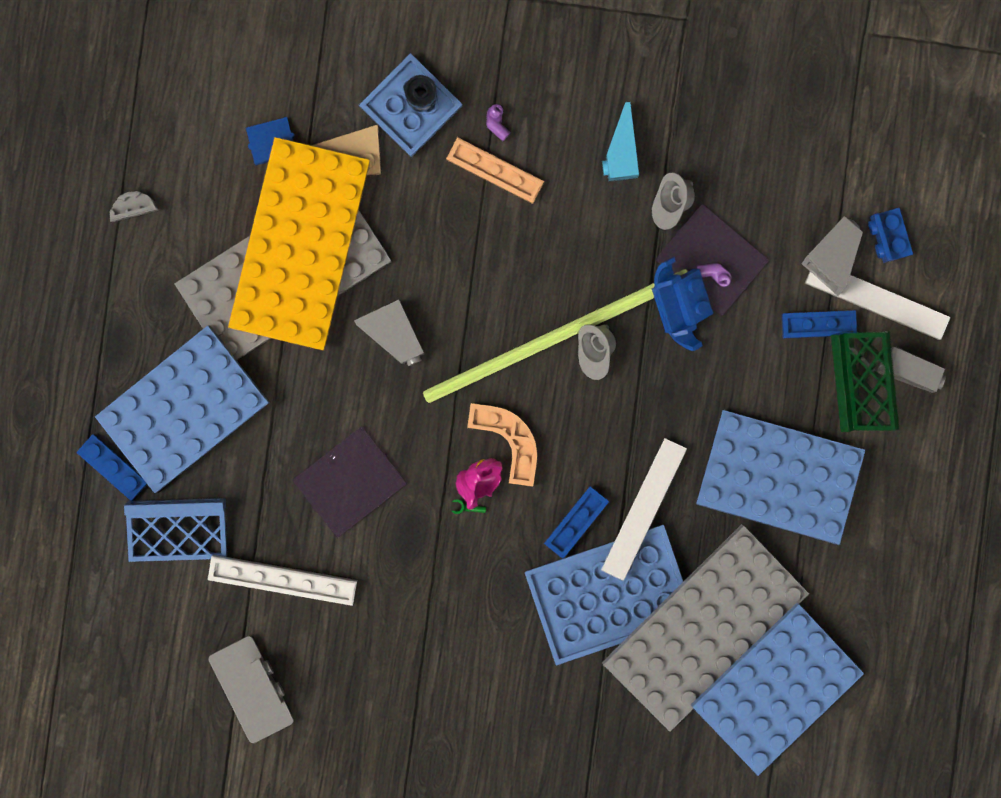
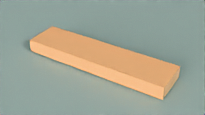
M458 137L446 158L451 163L532 204L544 183L541 179Z

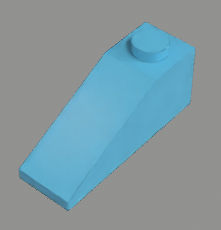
M626 102L606 155V161H602L603 175H608L609 181L632 179L639 176L630 102Z

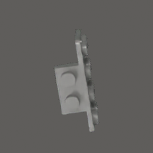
M247 636L209 656V662L249 742L256 743L293 723V716L282 697L285 693L280 683H275L271 675L274 671L269 661H264L251 636Z

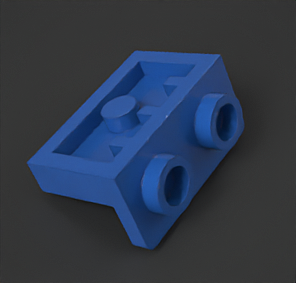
M900 208L870 216L871 221H868L871 235L876 236L878 244L875 245V250L878 258H882L883 263L913 255Z

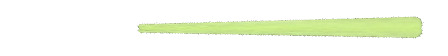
M683 269L675 273V275L681 276L687 273L688 271L686 269ZM654 284L425 390L423 395L426 401L431 403L578 334L581 327L586 324L595 326L654 298L652 292Z

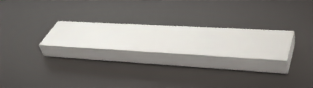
M809 272L805 284L938 340L942 339L950 319L949 316L852 275L849 277L846 288L839 296L811 272Z
M664 439L601 571L622 581L625 580L687 448Z
M212 555L208 580L352 606L357 580L218 555Z

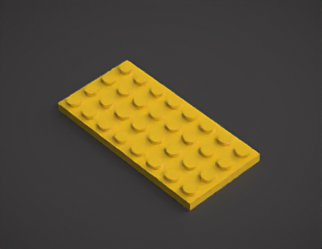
M274 137L228 328L318 350H325L370 160Z

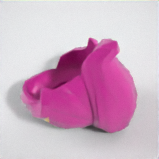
M495 458L480 460L473 463L468 470L459 472L456 479V488L459 495L467 502V509L471 510L477 507L479 498L486 495L491 497L493 491L499 486L502 480L500 473L502 471V463L500 461H497Z

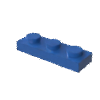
M856 310L781 314L783 338L830 337L832 334L844 331L857 332Z
M94 434L76 452L130 501H133L147 485L139 473Z
M589 486L544 544L564 559L609 501Z

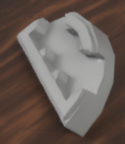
M138 191L127 192L120 195L110 210V222L158 211V207L146 194Z

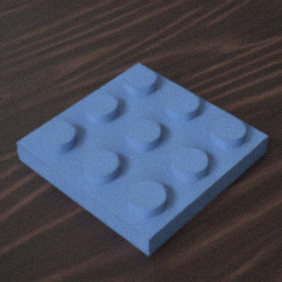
M411 53L359 104L410 157L463 106ZM416 75L428 76L436 85V104L426 112L413 110L406 101V83Z

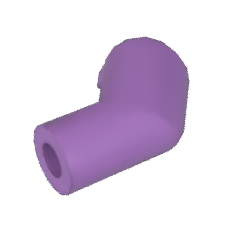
M494 104L487 111V127L504 141L511 132L502 125V106Z
M714 263L697 266L702 277L711 276L722 287L730 285L731 274L721 264Z

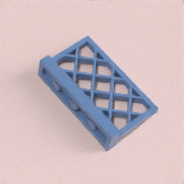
M226 498L128 501L124 505V513L127 523L129 562L211 559L212 555L227 557ZM191 516L198 523L190 532L179 524L184 517ZM197 516H204V518L200 520ZM208 516H220V526L215 531L211 530L204 523ZM160 517H166L173 523L166 533L154 524ZM132 518H142L149 526L140 534L133 528ZM200 525L211 534L203 544L192 535ZM175 526L186 535L178 545L167 536ZM151 527L162 536L154 546L143 537ZM219 530L221 538L216 534ZM133 534L137 536L135 541L133 538ZM214 537L221 543V553H212L205 545ZM188 538L199 547L194 553L187 554L180 547ZM139 539L150 548L145 555H134V545ZM163 539L167 540L174 547L170 554H162L156 548ZM153 551V552L156 553L157 555H149V554Z

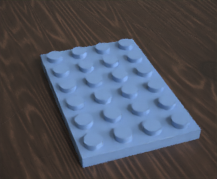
M206 326L97 414L95 418L152 491L158 493L270 402L210 326Z
M723 410L696 505L839 545L865 450Z
M664 525L648 530L624 581L601 571L615 541L525 571L556 665L621 644L683 583Z
M796 603L704 691L691 706L759 776L864 673L810 615Z

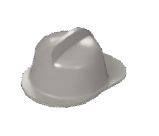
M674 172L668 173L663 177L652 206V217L654 223L659 228L664 230L673 228L680 220L683 211L688 210L692 206L695 198L692 181L684 180L679 174Z
M586 324L581 327L578 334L579 364L587 377L593 380H600L609 372L610 356L616 348V340L608 325L594 326Z

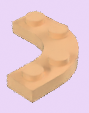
M471 403L467 428L487 430L501 434L509 442L512 449L509 483L533 486L537 463V448L528 426L517 415L508 410Z

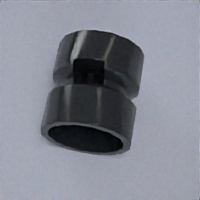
M416 75L408 80L405 86V97L408 105L418 112H426L434 107L437 101V90L431 78L425 75Z

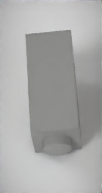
M844 216L802 262L804 267L837 296L847 286L863 232L858 224Z
M399 300L354 320L361 330L402 365L407 363L408 366H411L421 361L420 356L424 355V352Z
M896 347L891 348L894 379L931 393L937 392V389L941 390L946 376L943 375L944 368ZM880 363L877 372L884 375L885 366Z

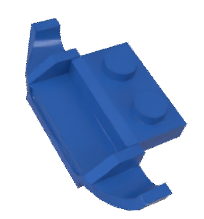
M672 257L658 266L652 292L665 332L669 333L673 340L682 347L695 351L703 345L701 341L695 338L692 331L697 329L696 324L712 315L713 311L700 269H692L681 276L675 275L672 264L676 260L675 257Z

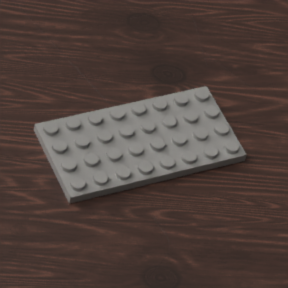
M359 210L338 296L392 262ZM250 236L174 283L201 327L204 329L206 326H210L236 360L271 339L228 328Z
M741 524L602 664L670 732L694 709L691 704L796 603H801L809 593Z

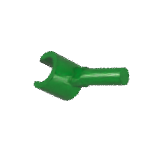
M457 499L452 501L459 502L462 505L460 511L451 510L454 514H462L465 511L486 513V507L477 506L470 510L467 509V504L463 500Z

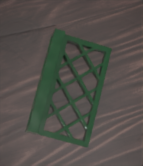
M844 331L832 334L831 342L841 432L853 430H899L890 331ZM876 337H882L883 348L880 352L872 345ZM854 338H858L864 344L860 352L854 347ZM867 349L876 357L871 364L863 358ZM879 361L885 366V374L883 376L874 369ZM858 362L867 369L862 377L857 373L856 364ZM869 374L878 381L873 389L865 381ZM861 386L869 393L864 401L859 396V388ZM881 386L887 390L888 397L885 401L877 394ZM872 398L881 406L876 413L868 406ZM863 410L872 418L868 424H862L861 413ZM884 410L890 415V424H885L879 418Z

